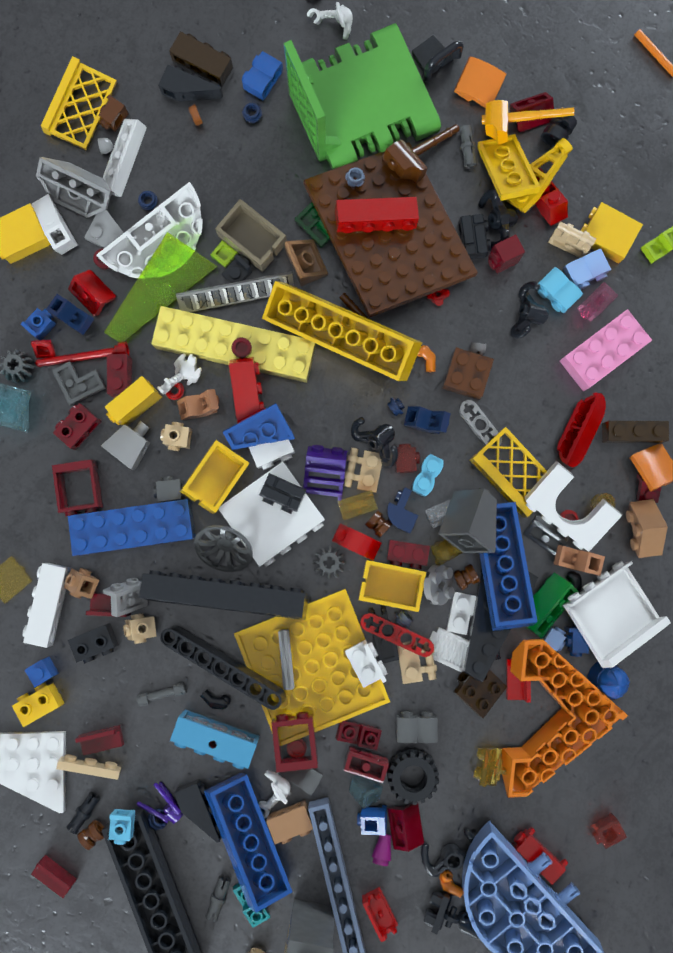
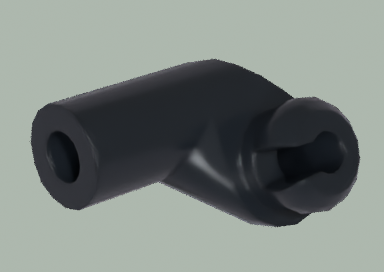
M570 571L567 579L580 592L582 589V577L579 573Z
M208 689L200 695L212 709H226L227 705L231 702L227 695H223L221 698L214 697Z
M466 911L459 912V930L478 940L479 937L471 925L468 913Z

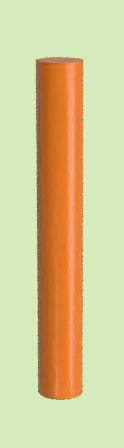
M639 29L634 36L673 77V64Z

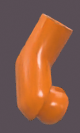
M422 345L417 356L423 357L426 360V372H435L436 356L428 346Z
M443 871L439 877L442 889L461 898L463 888L454 884L451 871Z

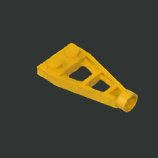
M561 138L554 148L530 164L535 176L540 178L539 193L507 199L506 201L523 213H526L540 199L568 157L567 155L573 150L569 141ZM548 161L553 163L547 173H543L538 169Z

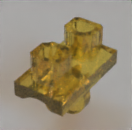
M372 490L337 501L343 520L378 509Z
M446 539L438 541L431 546L432 554L436 557V565H442L463 553Z
M478 749L477 757L483 760L482 767H476L474 778L480 781L479 785L483 787L487 785L496 786L497 781L500 780V774H507V769L502 767V749Z

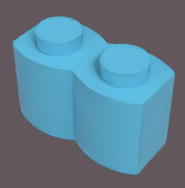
M554 267L539 282L540 289L537 290L542 298H548L552 302L551 306L557 312L561 311L562 313H565L583 295V292L557 267Z
M430 454L423 460L420 466V474L412 482V492L425 497L432 491L435 477L440 474L443 468L442 459Z

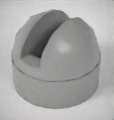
M104 137L98 138L101 155L111 152L113 149L111 140Z
M471 342L470 352L476 353L478 351L480 355H484L487 344Z

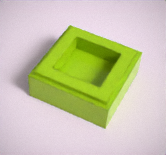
M222 240L210 255L223 267L227 268L234 260V256L238 255V252Z

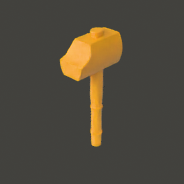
M494 100L486 103L485 115H482V125H485L486 135L495 139L499 145L508 142L509 122L574 116V107L509 113L508 101Z

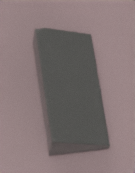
M538 515L533 518L523 533L555 556L558 545L566 546L569 540V536L564 537L557 531L558 528L552 524L549 525Z
M314 769L278 772L280 776L312 796L323 777L322 774Z

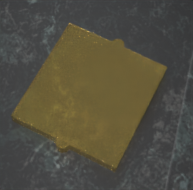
M13 556L0 565V599L4 604L32 582V579L24 571L25 568L21 567Z

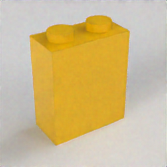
M601 202L597 208H592L588 215V218H590L588 225L584 223L580 231H587L590 233V236L596 238L595 243L590 249L594 251L602 249L605 257L619 264L626 257L643 224Z
M30 203L0 217V257L2 260L5 259L12 264L51 245Z
M141 376L105 406L108 411L106 415L118 426L120 424L130 425L159 401L162 396L147 379Z

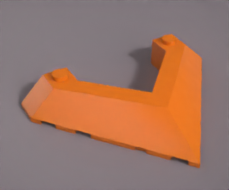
M543 639L523 640L512 652L510 672L520 681H539L562 708L522 747L502 748L500 767L507 797L529 796L534 792L532 789L540 782L544 784L556 774L555 771L563 764L565 766L589 748L595 740L600 739L613 729L612 725L620 719L623 721L628 717L623 710Z

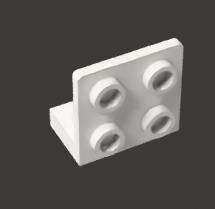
M365 639L345 650L363 688L379 679L383 683L386 682L385 675L388 674L381 660L377 662L375 657L378 654L372 642L368 644Z

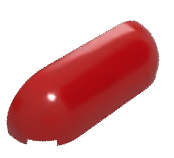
M593 393V395L578 402L560 438L557 450L559 451L561 461L567 466L576 467L579 465L592 443L605 414L606 400L602 393Z

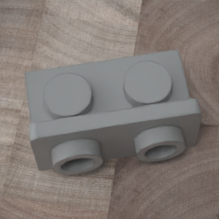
M129 578L126 582L115 583L111 587L103 589V594L111 596L112 616L120 617L148 606V600L139 598L141 586L139 579Z

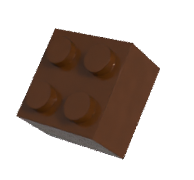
M456 347L453 351L442 389L480 400L483 397L494 359Z

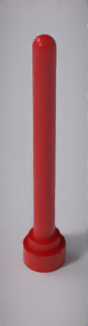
M120 342L114 345V348L37 359L35 364L38 367L67 363L69 361L75 362L107 357V354H127L130 356L127 342Z

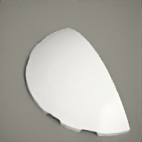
M188 182L97 254L98 258L114 271L139 279L162 277L180 268L192 256L202 232L201 204L191 183Z

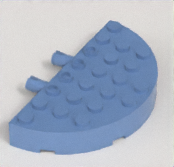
M488 821L470 844L462 872V887L466 911L474 931L483 944L492 953H604L597 937L567 906L570 901L580 895L578 888L571 882L561 892L555 893L539 875L552 864L549 856L542 852L531 863L527 862L498 829Z

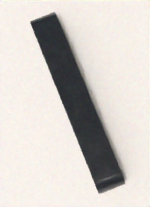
M171 626L161 632L160 640L163 645L266 708L275 710L285 701L286 693L281 687L180 626ZM170 631L174 633L175 640L170 638ZM186 642L192 645V651L187 649ZM203 652L209 655V661L204 659ZM220 662L226 665V671L220 668ZM237 673L243 675L244 681L238 680ZM254 683L260 685L261 692L255 690ZM271 694L277 695L279 702H274Z

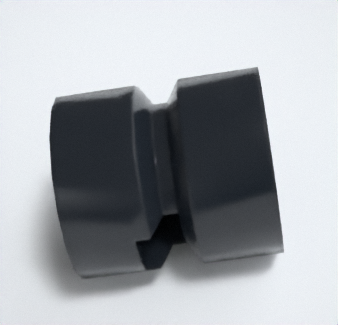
M574 116L551 118L550 124L546 126L541 135L542 140L552 148L561 138L568 140L569 135H571L577 125L576 118Z

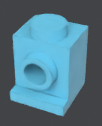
M114 809L110 814L109 840H114V844H126L133 837L135 810ZM117 827H122L123 831L117 830Z

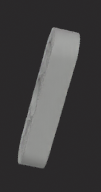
M465 400L459 406L460 415L485 446L490 439L487 434L484 437L481 434L485 433L489 428L491 431L488 434L491 437L496 436L499 432L474 401ZM464 405H471L473 407L471 412L474 415L476 413L479 414V416H476L472 420V422L469 419L472 417V415L469 412L465 413L463 411L465 409ZM481 419L485 422L486 427L484 430H478L475 427L476 420ZM500 437L499 446L502 443V437Z

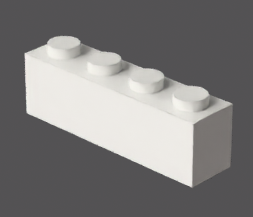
M42 563V566L38 568L37 578L39 579L37 586L34 587L32 592L34 599L33 604L28 609L27 616L29 620L23 629V643L45 648L53 646L66 593V588H64L65 579L71 571L70 567Z

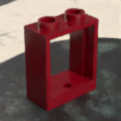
M90 459L52 465L58 513H65V516L78 515L77 511L85 510V513L97 512V508L103 507L97 461ZM90 470L94 503L68 507L64 474Z
M298 712L296 716L288 717V714L276 715V718H273L271 723L277 773L318 768L313 714ZM308 724L311 756L281 759L278 727Z

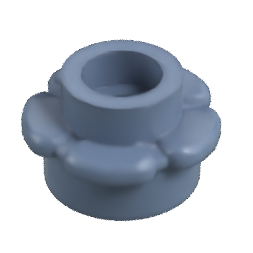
M354 167L346 173L345 179L351 187H360L364 183L365 175L360 168Z
M404 609L396 613L397 618L395 620L398 625L410 628V624L414 621L412 616Z

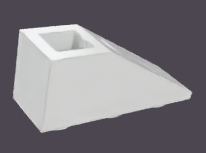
M49 194L32 203L43 232L56 252L62 255L78 246Z

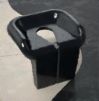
M432 35L413 49L412 55L423 71V81H430L432 74L438 71L439 68H442L455 58L460 59L464 48L463 42L458 40L445 48Z

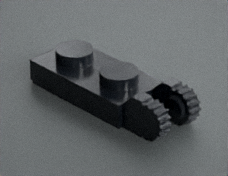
M381 605L380 610L383 618L389 620L386 606ZM373 607L369 608V612L375 614ZM371 617V625L375 626L376 629L374 631L378 632L379 626L382 622H379L377 624L373 622V617ZM385 625L382 628L383 635H392L391 625ZM373 634L379 661L388 663L399 660L396 644Z

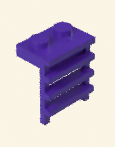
M321 445L308 446L303 488L307 490L306 494L338 497L337 502L341 503L347 458L346 450L340 447L329 449ZM309 471L340 475V479L309 476ZM308 482L339 486V490L308 487Z

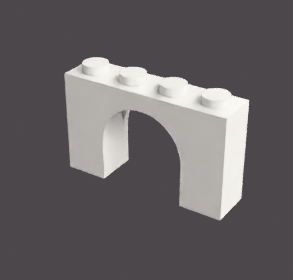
M555 461L525 496L526 506L533 512L539 511L542 514L541 518L549 525L555 524L558 527L557 531L564 537L570 536L574 540L572 543L580 550L584 548L589 552L622 515L605 499H602L590 514L583 519L567 520L561 517L556 511V499L574 476L559 462Z

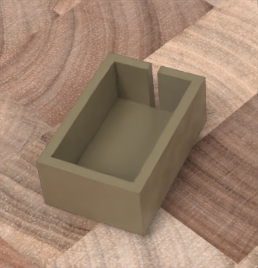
M241 199L215 228L219 238L235 249L240 255L247 258L250 263L262 272L274 260L273 254L277 256L287 241L284 233Z

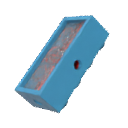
M185 709L177 719L170 741L175 742L174 745L180 748H192L199 755L208 754L213 756V759L216 761H228L233 763L232 765L238 769H248L260 736Z

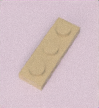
M69 754L60 757L56 768L118 780L121 767L117 766V763L114 762L97 763V760L92 758L80 760L77 759V756Z

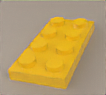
M515 134L508 135V142L499 145L495 139L478 142L477 149L501 201L540 192L539 182Z

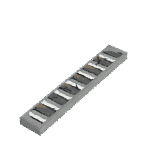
M292 271L176 293V297L181 311L194 312L270 297L275 281L284 282L294 286Z

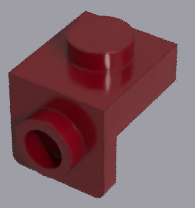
M638 472L637 478L640 482L636 497L637 501L654 499L655 503H658L661 487L650 491Z

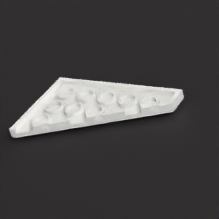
M66 731L0 732V784L58 813H64L66 811V771L56 768L60 757L66 755Z

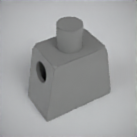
M142 421L134 429L125 424L101 446L128 468L135 471L150 445V442L143 438L150 428Z

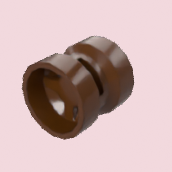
M378 510L365 525L369 529H373L375 535L380 538L392 523L388 519L385 520L382 513Z
M471 564L465 566L462 571L457 570L453 572V576L461 590L466 589L470 583L476 584L480 582Z
M97 820L92 821L87 829H83L77 834L80 844L85 849L91 850L97 841L104 839L102 833L104 826Z

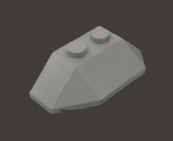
M45 157L39 158L36 177L41 181L53 202L86 218L108 208L112 190L103 178L69 162Z

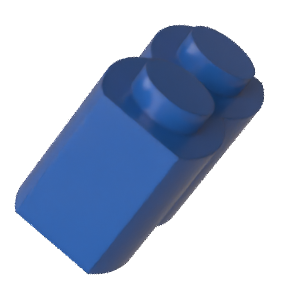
M262 51L259 56H255L252 62L253 67L244 73L242 84L245 91L264 101L273 85L280 78L283 72V63Z

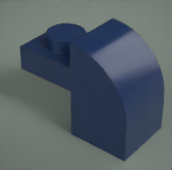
M59 294L55 295L46 308L48 312L82 335H84L94 321L93 317L77 308Z
M408 406L404 426L428 433H446L451 413L431 411L420 406Z
M404 487L402 491L398 490L394 501L397 504L388 503L387 517L394 527L410 534L419 515L404 509L412 490Z

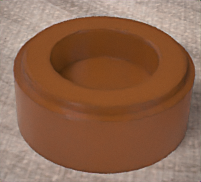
M196 105L190 106L188 109L195 125L203 124Z

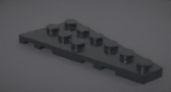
M482 572L463 669L464 673L479 682L484 681L511 630L492 631ZM529 572L531 588L533 589L538 577Z

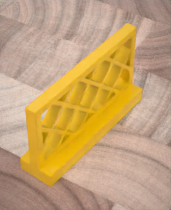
M72 56L42 121L41 128L43 133L49 136L54 135L81 149L87 150L99 124L100 109L108 103L107 96L112 95L117 80L80 63L79 59ZM83 70L90 73L93 80L82 83L80 76ZM106 81L111 83L107 90L100 92L98 82ZM95 84L98 93L87 96L84 87ZM82 88L85 97L74 100L72 95L74 90ZM100 97L102 101L101 106L92 108L89 100ZM87 101L90 110L80 113L76 104ZM74 105L77 114L66 117L64 112L66 107ZM93 114L94 122L85 126L82 117ZM79 118L83 127L72 130L68 121ZM65 122L70 130L65 133L56 131L58 125ZM85 131L87 137L84 144L77 141L74 134Z
M504 427L469 461L509 503L516 502L517 512L522 517H529L533 511L526 506V492L530 491L526 489V478H537L538 482L542 477L540 472L544 475L547 470ZM504 433L510 439V447L499 446L500 437ZM487 449H496V460H488L483 453ZM499 449H510L509 461L499 460ZM513 450L522 451L523 461H513ZM499 463H509V475H502L499 472ZM513 464H523V475H513ZM527 464H534L536 466L537 476L527 475ZM513 477L523 478V489H515L512 486Z

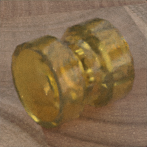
M608 493L596 494L590 502L592 510L602 499H605L613 507L616 504L614 497Z

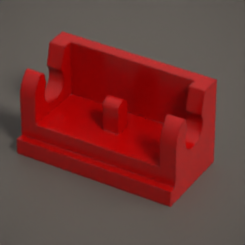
M378 887L362 895V904L380 941H385L387 934L390 932L395 935L398 922L381 888Z

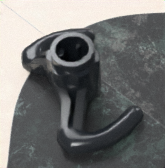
M489 189L480 198L478 207L484 208L488 199L491 198L493 210L488 216V222L493 229H498L500 233V240L496 242L491 241V249H493L495 244L510 237L509 228L517 223L518 214L514 209L505 208L496 189Z
M536 281L525 283L519 290V297L522 301V305L519 308L520 318L512 326L510 332L511 336L515 339L526 336L531 331L529 326L531 323L540 325L544 324L548 319L549 310L543 305L537 304L528 293L530 289H540V284Z
M363 417L356 419L351 426L352 438L357 442H366L371 449L376 450L380 454L381 463L385 467L390 468L394 466L398 460L397 446H391L389 452V443L395 436L393 427L389 424H383L375 430L359 432L358 428L365 423V419Z
M470 829L464 830V835L472 843L475 838L474 833ZM424 843L421 847L422 863L431 877H438L447 869L451 871L460 869L462 864H464L467 852L461 851L458 846L447 844L441 851L442 857L435 865H431L428 855L429 845Z

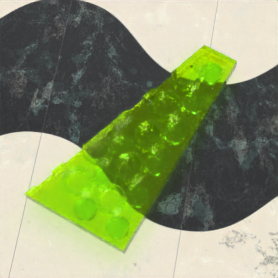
M167 232L104 333L118 342H124L139 330L140 327L159 313L161 306L167 307L177 299L176 293L186 292L217 266Z

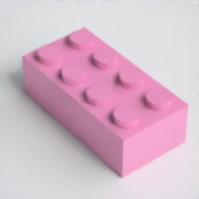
M627 309L567 354L560 362L584 392L651 342L652 339Z

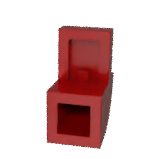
M341 523L332 539V542L374 561L382 544Z

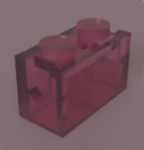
M603 282L577 309L584 319L591 322L618 295Z

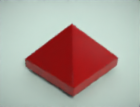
M51 340L31 341L36 358L56 356Z

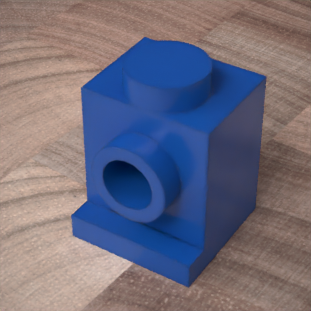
M37 308L25 322L22 321L21 325L35 338L43 340L56 323L52 320L54 316L45 308L43 311Z
M564 626V630L568 631V635L565 636V646L568 647L570 656L582 657V653L589 654V646L577 627Z
M383 805L382 808L362 807L361 813L357 815V825L361 826V835L386 836L388 824L387 805Z

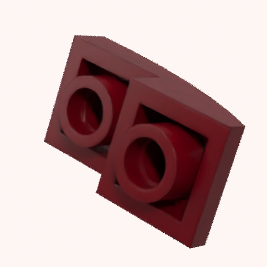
M345 720L339 723L336 740L356 744L358 747L377 750L382 730Z

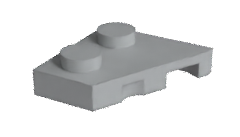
M104 210L95 215L84 238L101 248H105L124 232L108 211Z

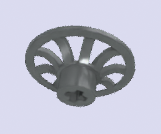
M222 525L207 526L197 533L194 540V548L199 558L216 570L224 572L240 571L246 568L252 560L253 550L250 542L244 535L233 528ZM220 529V533L218 536H215L210 530ZM205 533L211 541H204L200 538ZM242 539L247 548H241L237 543ZM200 545L212 546L210 549L204 552L200 549ZM218 550L219 552L214 562L206 557ZM238 552L243 554L248 553L247 559H242L239 556ZM223 553L226 556L227 567L218 565ZM231 554L240 565L233 566Z

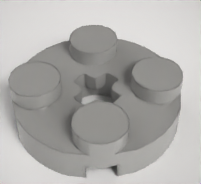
M435 564L427 571L430 574L429 578L425 577L424 594L427 600H431V604L444 605L455 594L452 579L453 570L451 567Z

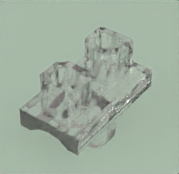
M450 500L425 510L432 528L442 525Z

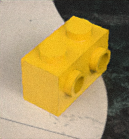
M46 682L34 688L35 693L29 695L28 692L17 698L18 703L12 705L23 727L65 704L54 683L48 686Z

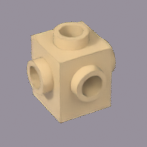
M172 422L171 425L166 424L165 429L161 431V441H163L164 445L168 446V450L180 451V448L190 449L192 429L190 427H183L184 424L180 422Z
M143 614L131 615V619L125 620L126 625L123 626L124 635L128 640H134V644L147 642L146 638L157 637L154 616L144 617Z

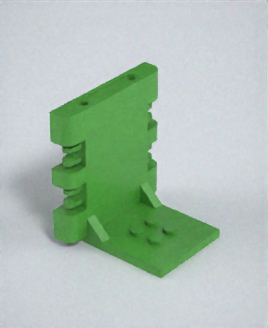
M396 23L372 32L370 40L364 41L367 52L362 53L358 44L354 45L353 49L350 43L335 48V56L333 54L329 56L331 67L326 68L323 59L318 60L321 71H319L313 58L301 62L292 40L284 43L289 95L319 162L327 159L331 170L358 161L354 147L359 157L365 156L361 144L366 143L370 152L376 151L375 146L379 153L385 152L394 143L393 139L395 142L400 140V135L397 131L399 128H402L406 137H410L412 132L416 142L440 132L441 122Z

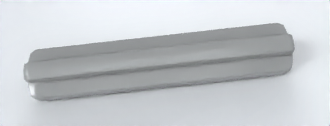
M281 629L278 631L283 689L292 690L295 686L290 634L288 629Z

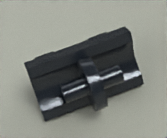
M438 891L433 893L430 903L439 907V911L436 913L428 909L423 920L426 924L433 927L431 932L436 935L442 929L444 920H447L445 923L447 928H451L452 923L458 924L460 921V917L456 914L457 907L451 906L450 911H448L453 897L448 892L446 894Z

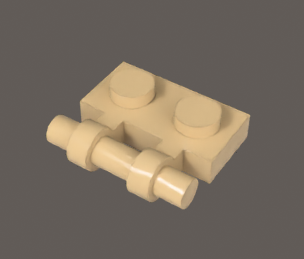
M560 221L548 243L579 258L586 256L591 246L595 243L596 238L590 236V233L587 231L582 232L573 228L574 225L570 223L565 224Z
M351 448L350 455H347L346 461H348V465L344 475L343 486L351 488L352 481H358V490L376 493L382 466L380 454L364 450L363 458L357 457L359 449ZM356 463L362 464L360 475L354 474Z
M415 640V644L411 647V648H413V649H415V645H417V641H416V640ZM411 641L401 643L406 645L409 644ZM425 642V644H423L424 647H421V652L424 653L425 650L429 651L430 648L427 646L428 642ZM397 645L403 684L423 681L422 673L426 672L428 673L429 680L437 679V665L434 664L433 653L425 657L426 665L421 666L419 655Z

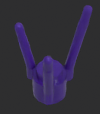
M159 782V785L154 783V787L168 803L163 809L165 814L141 802H137L136 805L161 818L165 823L169 820L173 824L176 823L183 816L178 803L162 782Z

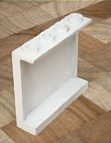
M283 461L219 507V511L231 528L240 532L250 542L253 550L252 557L259 567L262 565L265 567L276 561L274 557L280 553L283 556L292 549L290 545L295 541L298 544L308 537L306 534L309 531L313 530L316 532L324 526L322 522L325 519L307 494H305L298 512L293 511L292 514L281 510L282 505L274 502L272 506L262 501L263 497L259 494L269 473L301 487Z
M619 561L615 563L610 572L606 571L597 576L598 580L596 582L592 581L584 585L582 592L570 595L568 597L569 601L563 604L602 668L614 667L671 624L667 616L659 617L628 568L633 564L632 561L625 563Z

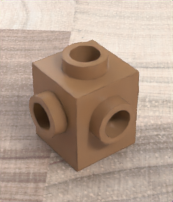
M71 568L70 573L65 579L64 588L69 590L70 595L76 598L83 596L92 599L99 580L92 576V572L87 569L80 568V570H75Z

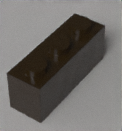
M181 31L169 50L172 61L209 81L218 83L221 87H223L233 69L231 57L227 53L219 52L210 44L202 43L193 35L185 34Z
M607 421L602 423V443H664L669 441V421Z

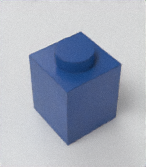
M50 656L25 669L34 688L59 674Z

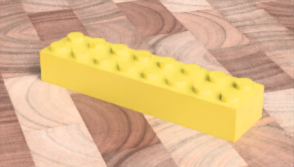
M164 306L160 307L151 343L159 350L176 354L185 353L186 356L193 354L198 359L229 365L231 359H240L233 354L231 346L235 339L243 337L248 339L252 345V352L247 358L254 357L255 363H259L260 373L304 383L308 382L316 343L305 338Z

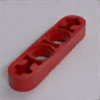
M370 612L365 613L361 617V626L369 633L422 657H428L434 651V644L424 636ZM371 616L373 617V622L377 624L379 620L383 622L380 624L378 632H375L376 627L373 625L366 627L364 619H369ZM385 625H391L394 631L392 635L385 636L382 633V628ZM404 633L412 636V641L406 645L401 643L400 640ZM416 637L419 638L417 642L420 644L428 642L429 651L425 650L423 653L421 652L422 649L415 645V649L411 648L415 644Z

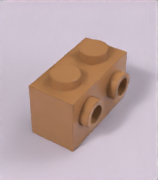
M305 800L270 813L266 819L275 844L288 843L292 840V837L308 835L313 829Z

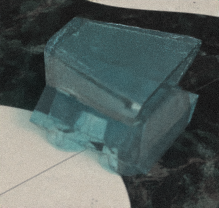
M0 383V426L23 432L29 431V400L31 391Z

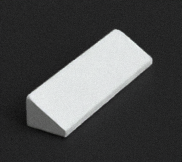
M124 119L103 175V179L112 190L111 195L121 197L147 128L138 119Z

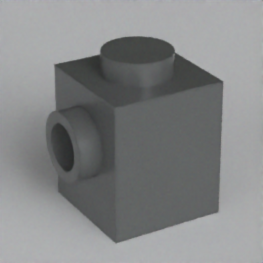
M173 476L161 477V481H156V486L153 487L154 497L157 498L158 502L184 500V494L179 492L183 487V480H173Z

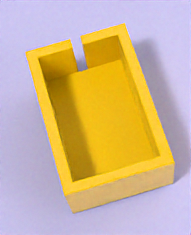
M216 440L179 492L194 502L200 500L198 505L214 514L247 468L249 462Z
M366 560L363 578L366 579V582H361L358 600L419 612L426 572Z

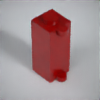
M530 827L528 830L525 829L523 832H519L512 843L516 851L529 863L540 856L542 852H545L546 856L548 855L551 859L552 864L540 874L553 885L566 871L565 867L568 861L566 859L559 861L533 836L535 833L534 828Z

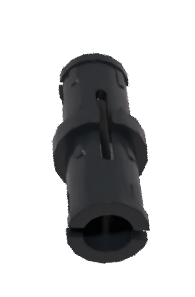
M89 792L83 804L75 810V816L66 826L68 831L72 828L71 833L77 834L84 822L91 817V812L96 804L100 801L99 795L95 798L97 794Z

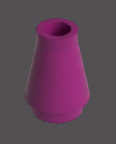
M386 834V836L379 835L371 856L373 857L372 862L374 864L389 865V861H391L390 834Z

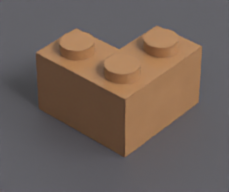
M654 499L630 502L629 510L626 511V519L633 527V539L630 540L632 550L636 552L638 558L662 555L668 526Z

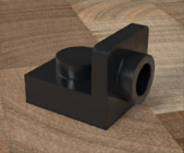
M236 254L234 256L235 260L222 273V276L229 283L243 281L252 273L251 263L244 256L239 257Z

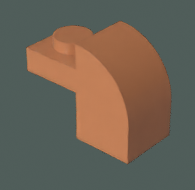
M215 389L206 390L200 395L184 396L178 400L177 404L181 420L195 419L217 413L219 398L216 395Z
M558 545L554 565L600 576L605 556Z

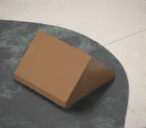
M313 239L286 241L284 243L287 256L301 286L328 275Z

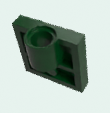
M313 202L294 218V221L321 248L331 240Z

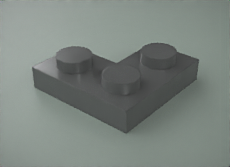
M70 361L52 370L70 406L106 389L97 370L79 378Z

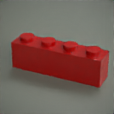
M417 197L336 200L335 217L337 232L352 233L354 231H363L368 233L377 230L389 232L399 229L404 231L416 229L419 221Z
M254 357L231 359L229 361L237 423L265 409L264 401L260 402L259 394H262L261 382H257L256 376L260 374L259 363H255Z

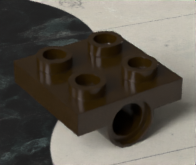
M491 670L488 671L483 682L477 681L462 671L457 679L459 685L453 692L479 717L484 719L507 686Z

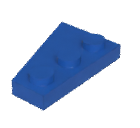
M277 403L223 431L232 450L295 439Z

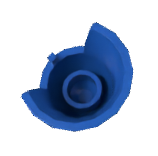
M596 662L590 668L587 679L612 701L622 697L629 688L630 681L627 674L617 665L611 668H602L600 663Z

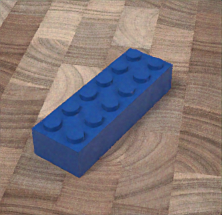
M189 499L68 516L72 556L193 540L196 537L192 502Z
M516 502L497 504L495 553H479L492 631L534 626L538 621Z
M238 773L204 790L248 907L257 913L292 893L293 891L247 774Z

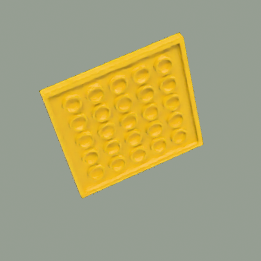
M346 589L308 603L306 620L275 616L234 633L246 667L283 689L278 631L281 629L289 630L295 687L292 690H284L286 699L279 708L271 710L262 705L271 731L272 719L276 718V715L288 714V717L296 716L298 712L313 714L315 732L390 702L381 679L363 688L345 653L346 649L365 640ZM254 683L255 690L261 692L260 685ZM271 694L272 700L279 702L278 696ZM308 724L278 727L280 746L309 735Z

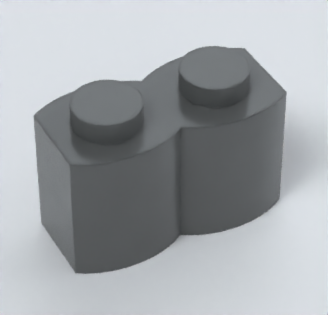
M402 711L401 715H396L397 743H438V717L430 711H422L421 715H413V712Z

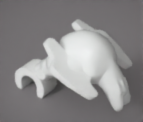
M336 2V10L319 11L311 8L307 12V16L310 18L315 13L317 14V18L314 20V23L317 25L321 23L322 19L336 18L342 28L344 27L343 39H348L353 15L349 8L344 5L340 6L339 2Z
M185 353L177 358L174 363L176 375L170 379L165 378V383L157 387L162 394H166L182 379L188 380L187 385L198 381L202 369L201 367L197 369V358L193 354L189 355L188 360L185 359Z
M267 770L264 775L273 781L271 787L274 794L267 802L260 801L258 803L259 807L265 810L261 811L264 819L267 818L271 808L278 801L281 800L286 804L287 796L291 795L289 781L277 772Z

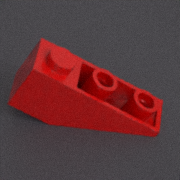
M551 181L540 199L535 203L541 215L550 226L568 218V200Z

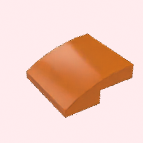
M470 56L454 92L468 102L474 100L486 109V103L496 99L506 73L483 60Z
M662 443L637 452L630 457L650 491L673 482V460Z

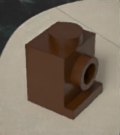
M108 95V103L100 109V120L98 123L108 130L110 128L116 132L129 113L124 104Z

